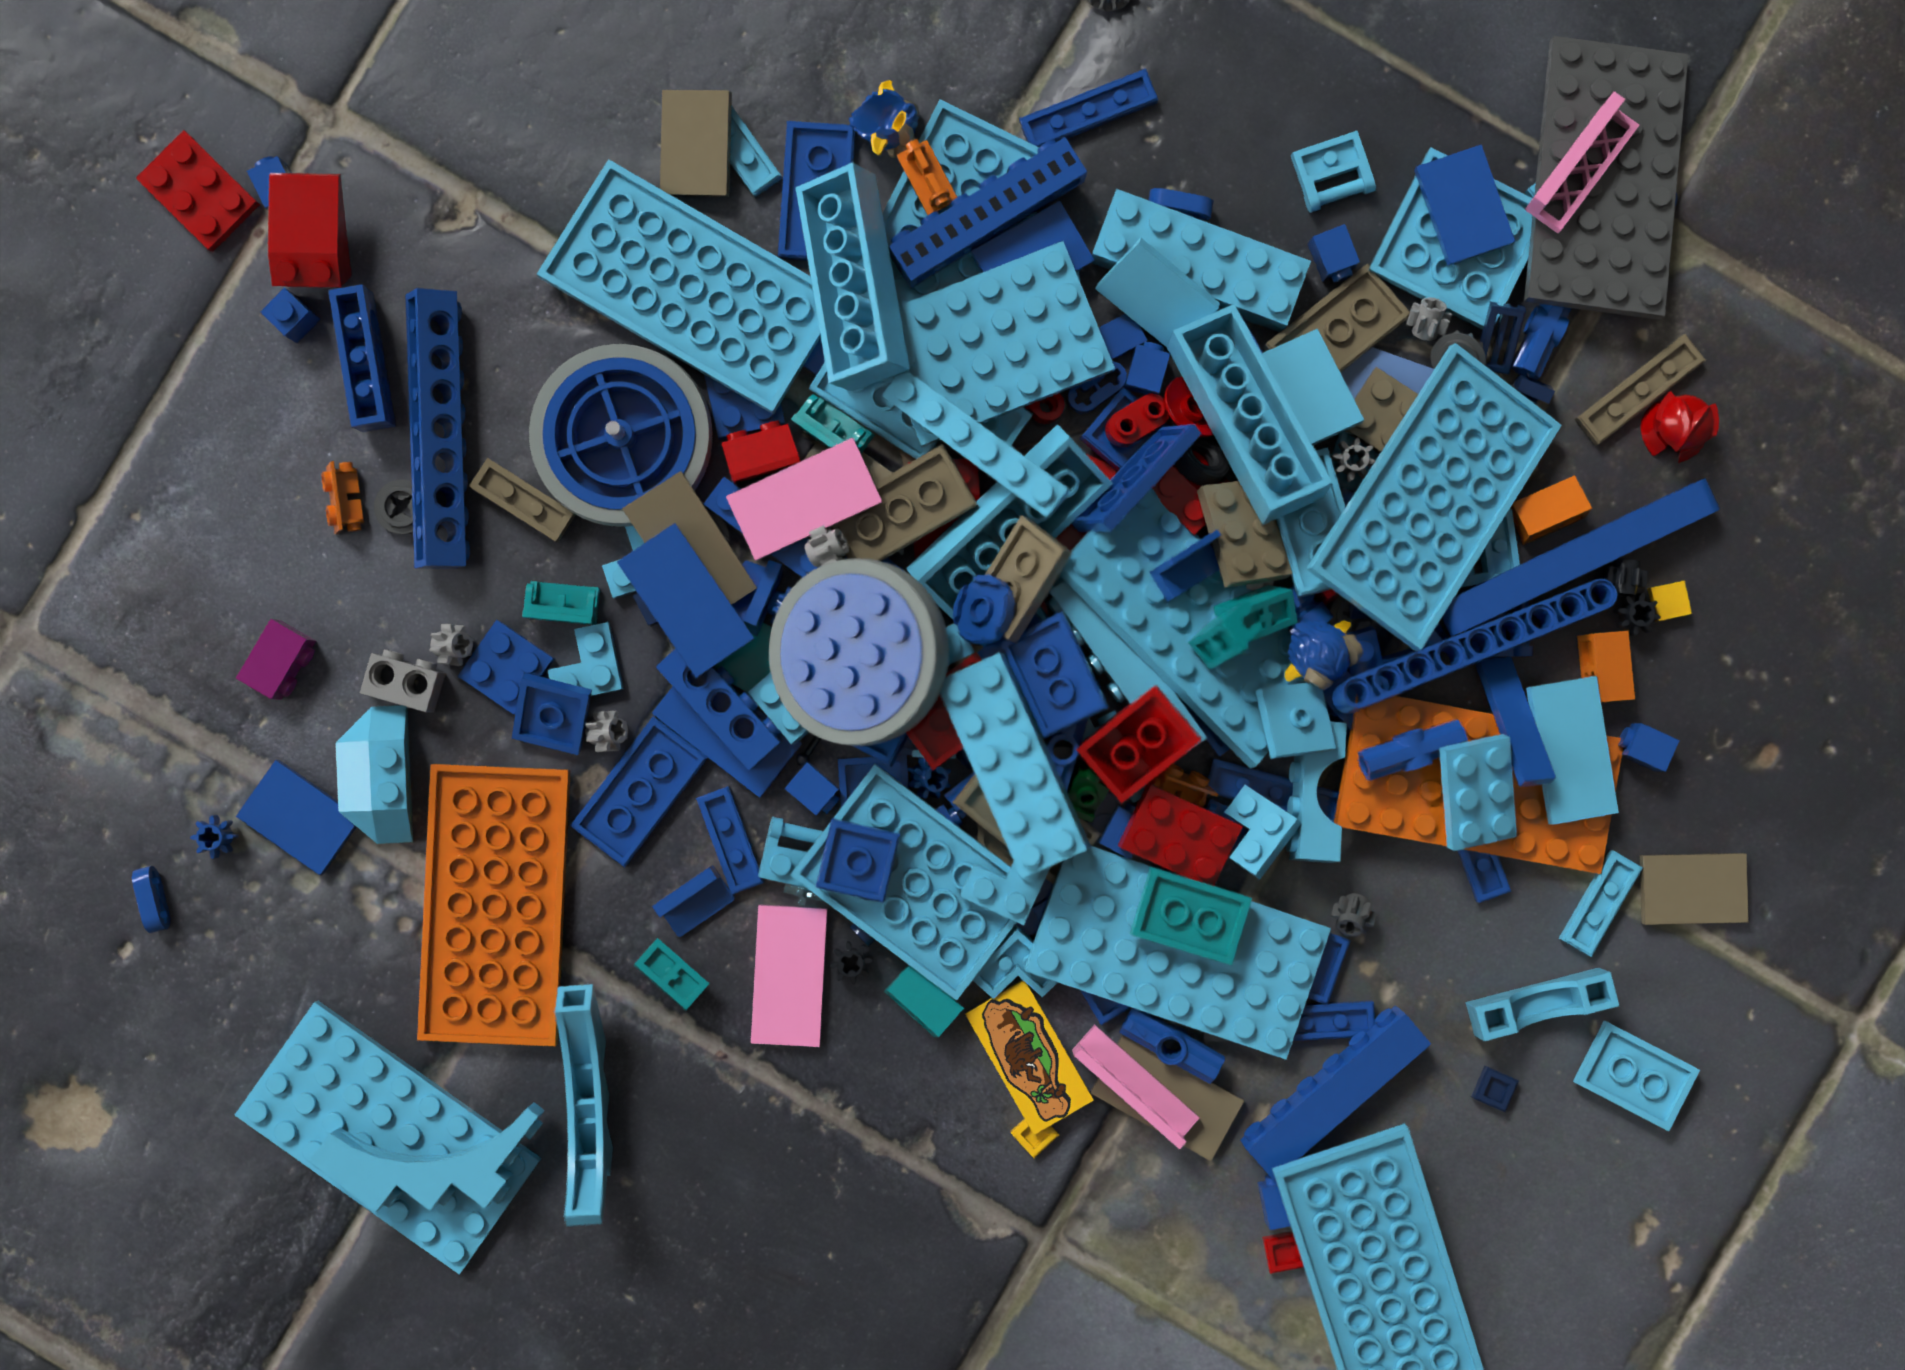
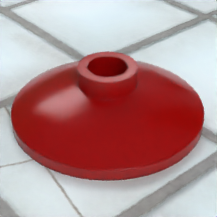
M1180 376L1174 379L1167 386L1164 397L1166 409L1177 426L1194 424L1202 433L1199 437L1213 436V432L1183 377Z

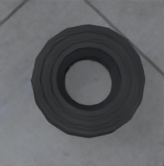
M1213 436L1198 437L1174 463L1184 477L1199 486L1218 484L1228 473L1230 467L1220 445ZM1192 450L1200 453L1208 462V465L1200 462Z

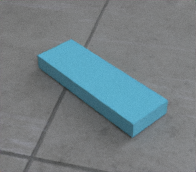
M732 107L730 164L755 198L781 180L782 176Z
M1609 850L1603 862L1602 873L1595 874L1559 939L1592 957L1643 867L1619 853Z

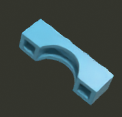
M1330 722L1336 749L1294 756V762L1290 765L1289 780L1293 783V795L1288 800L1287 813L1297 818L1301 825L1285 845L1287 852H1290L1289 860L1321 863L1340 862L1342 827L1332 822L1322 812L1317 800V784L1320 775L1328 765L1345 758L1347 723Z
M1594 968L1468 1001L1466 1006L1474 1036L1487 1041L1518 1033L1523 1027L1542 1020L1567 1015H1587L1617 1007L1619 1002L1611 972L1601 968Z

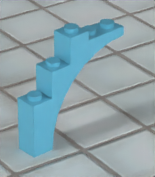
M593 984L559 986L555 1016L563 1056L568 1122V1174L565 1221L567 1226L602 1224L607 1176H610L613 1153L607 1125L609 1091L603 1069L606 1039Z
M533 1102L512 1125L495 1137L469 1149L444 1155L413 1156L389 1152L365 1143L339 1127L328 1135L308 1162L374 1213L384 1205L390 1208L403 1191L431 1211L438 1203L444 1206L457 1190L452 1185H455L485 1209L492 1201L499 1204L511 1189L507 1182L513 1173L506 1169L503 1164L509 1168L519 1156L522 1150L517 1146L524 1137L530 1140L543 1124L539 1117L545 1110Z

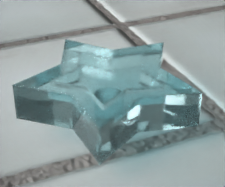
M785 884L784 893L800 897L799 905L805 906L806 898L823 901L808 888Z

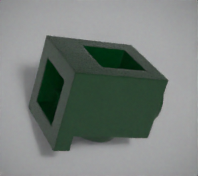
M1078 760L1074 766L1067 794L1078 818L1092 823L1095 818L1094 813L1110 789L1087 762Z

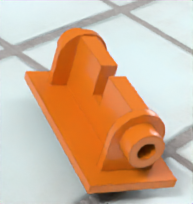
M918 139L910 141L906 144L907 150L896 156L926 214L929 215L949 206L957 196L928 141L925 140L919 143Z
M331 461L327 465L326 471H323L321 475L323 491L329 492L331 505L326 506L328 526H334L335 535L343 530L342 526H347V532L361 531V524L364 523L361 499L347 500V494H357L360 492L357 468H353V462L339 463V469H335L334 461Z
M1173 763L1148 782L1172 794L1176 793L1177 796L1201 807L1206 803L1207 794L1215 797L1218 796V793L1208 785L1210 780L1196 771H1191L1190 774L1184 773L1182 768Z

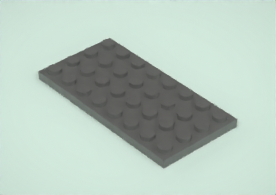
M1553 36L1550 40L1535 194L1614 91L1625 98V101L1618 110L1640 126L1558 234L1532 216L1524 302L1661 320L1665 317L1688 54ZM1612 119L1605 126L1608 139L1620 138L1627 131ZM1615 145L1609 146L1610 152L1615 147ZM1601 147L1589 148L1586 151L1588 165L1603 163L1604 158ZM1580 161L1577 163L1575 167L1580 166ZM1589 172L1590 178H1592L1595 172ZM1582 173L1568 175L1566 178L1568 192L1583 190ZM1560 187L1556 193H1561ZM1570 198V203L1572 204L1576 198ZM1562 199L1549 201L1543 208L1557 220H1560L1565 214Z

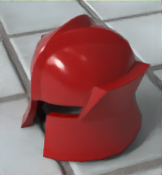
M1670 391L1662 400L1654 403L1641 420V435L1648 451L1655 456L1670 445L1675 452L1681 450L1678 463L1695 456L1703 448L1706 441L1717 435L1719 429L1718 408L1716 403L1708 405L1696 396L1686 394L1675 396Z

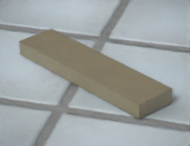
M1683 334L1575 418V421L1594 445H1599L1706 360L1686 334Z

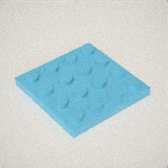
M1430 147L1421 165L1446 157L1447 155ZM1415 175L1370 265L1369 271L1378 275L1382 280L1420 299L1431 297L1443 301L1447 306L1446 312L1452 313V315L1483 330L1490 302H1497L1498 305L1502 306L1504 303L1506 304L1528 260L1533 215L1524 209L1532 198L1494 179L1515 243L1447 266ZM1497 314L1495 324H1496V322H1497V320H1498L1500 314Z

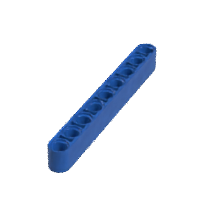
M1704 478L1455 595L1442 616L1450 636L1470 629L1720 510L1707 479Z
M1596 579L1354 676L1335 688L1332 694L1333 705L1341 713H1355L1595 616L1614 605L1617 600L1616 588L1606 579ZM1592 591L1599 597V604L1592 599ZM1562 603L1569 608L1570 616H1567L1562 611ZM1531 615L1538 618L1540 628L1533 625ZM1501 627H1504L1510 633V641L1502 636ZM1471 639H1474L1478 642L1480 646V653H1477L1472 649L1470 644ZM1440 651L1445 652L1449 656V666L1441 661ZM1409 663L1417 666L1420 673L1419 678L1414 677L1410 673ZM1378 676L1386 678L1389 683L1388 691L1379 686ZM1347 688H1351L1357 693L1358 703H1353L1348 699Z

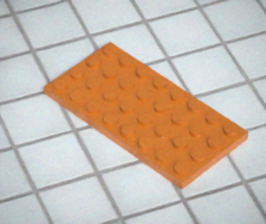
M1356 694L1355 703H1358V695H1357V694ZM1399 696L1355 712L1353 714L1352 728L1349 733L1334 823L1342 828L1447 846L1440 757L1433 759V763L1411 771L1400 770L1369 781L1366 780L1361 772L1358 763V752L1392 741V737L1398 734L1421 728L1425 730L1452 720L1460 721L1462 727L1465 728L1468 741L1500 735L1494 715ZM1607 736L1616 792L1623 747L1618 746L1621 738ZM1512 767L1517 837L1464 849L1601 874L1612 814L1555 825L1548 824L1542 785L1519 787Z
M449 764L430 765L418 1041L533 1046L558 1045L555 1007L558 987L561 984L571 770Z

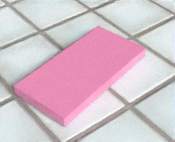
M854 438L726 496L755 560H759L809 537V532L823 525L828 528L883 502Z
M758 905L751 1029L752 1044L820 1047L828 908Z

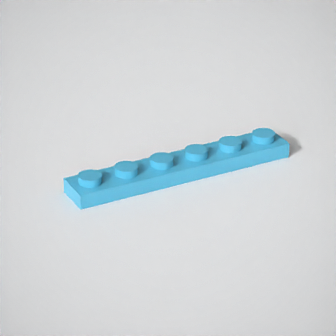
M905 371L897 374L882 396L1046 518H1051L1070 492L1067 487L910 372Z

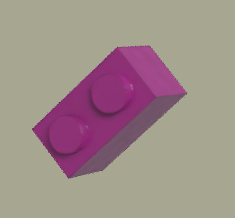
M270 619L235 679L270 699L282 700L284 696L288 697L297 684L295 677L301 666L305 667L311 661L315 652L312 648L316 640L281 620Z

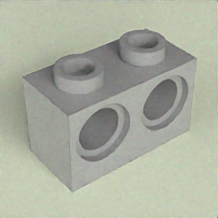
M384 649L382 655L371 653L360 690L361 694L424 712H435L446 674L436 671V663L417 659L416 664L403 661L404 654ZM389 665L394 671V678L391 683L386 685L381 679V672L383 668ZM423 675L427 680V688L423 693L418 694L414 689V680L418 676Z

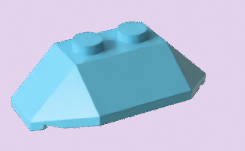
M403 705L371 707L336 742L339 813L377 844L413 842L408 709Z

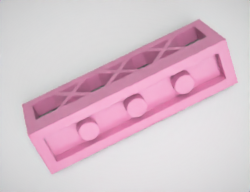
M1615 91L1601 106L1524 209L1557 234L1563 229L1640 126L1618 110L1625 101V98ZM1610 119L1627 130L1622 137L1607 138L1605 126ZM1615 145V147L1610 152L1609 146ZM1601 147L1604 158L1603 163L1588 165L1586 151L1589 148ZM1580 161V166L1575 167L1577 163ZM1589 172H1595L1592 178H1590ZM1582 173L1583 190L1568 192L1566 181L1568 175ZM1560 187L1561 193H1556ZM1570 198H1576L1574 202L1571 204ZM1562 199L1565 214L1560 220H1557L1543 208L1549 201Z
M1094 1024L1072 1049L1074 1056L1178 1149H1181L1187 1142L1184 1138L1185 1134L1199 1120V1116Z

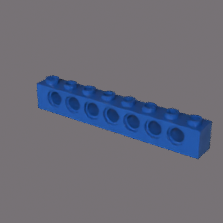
M416 288L405 295L414 568L456 569L466 566V561L470 555L469 542L465 540V527L468 524L469 512L468 508L464 506V492L467 489L468 480L466 473L463 472L466 441L462 438L461 425L465 420V407L461 404L460 390H462L464 385V374L459 366V356L462 354L463 340L461 336H458V322L461 319L462 307L461 303L457 302V291ZM431 320L436 321L440 325V335L432 331L430 326ZM432 354L437 355L441 359V369L433 365L431 360ZM434 388L440 390V392L442 393V404L438 403L434 399ZM435 422L441 424L444 428L443 438L436 435L434 431ZM436 456L442 458L445 462L444 473L440 472L435 466ZM438 490L446 496L447 502L445 507H442L436 500ZM439 525L444 526L448 532L446 541L441 540L437 534Z

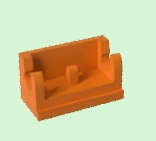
M1575 475L1515 501L1511 506L1514 526L1523 545L1585 519L1592 510Z
M1629 631L1578 635L1581 678L1597 676L1601 702L1635 699Z

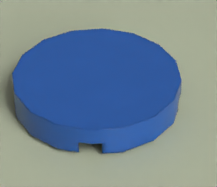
M978 575L972 578L974 581L969 585L965 584L960 589L954 602L953 621L955 625H958V630L960 631L958 634L962 639L975 645H990L998 641L1008 630L1014 616L1015 602L1013 592L1005 581L991 575Z

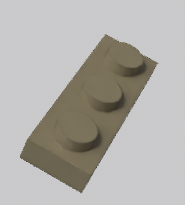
M489 458L485 460L469 485L473 490L557 543L576 516V514L569 511L563 505Z

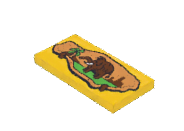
M1022 980L999 993L994 999L990 998L965 1013L1034 1135L1094 1101L1026 982Z

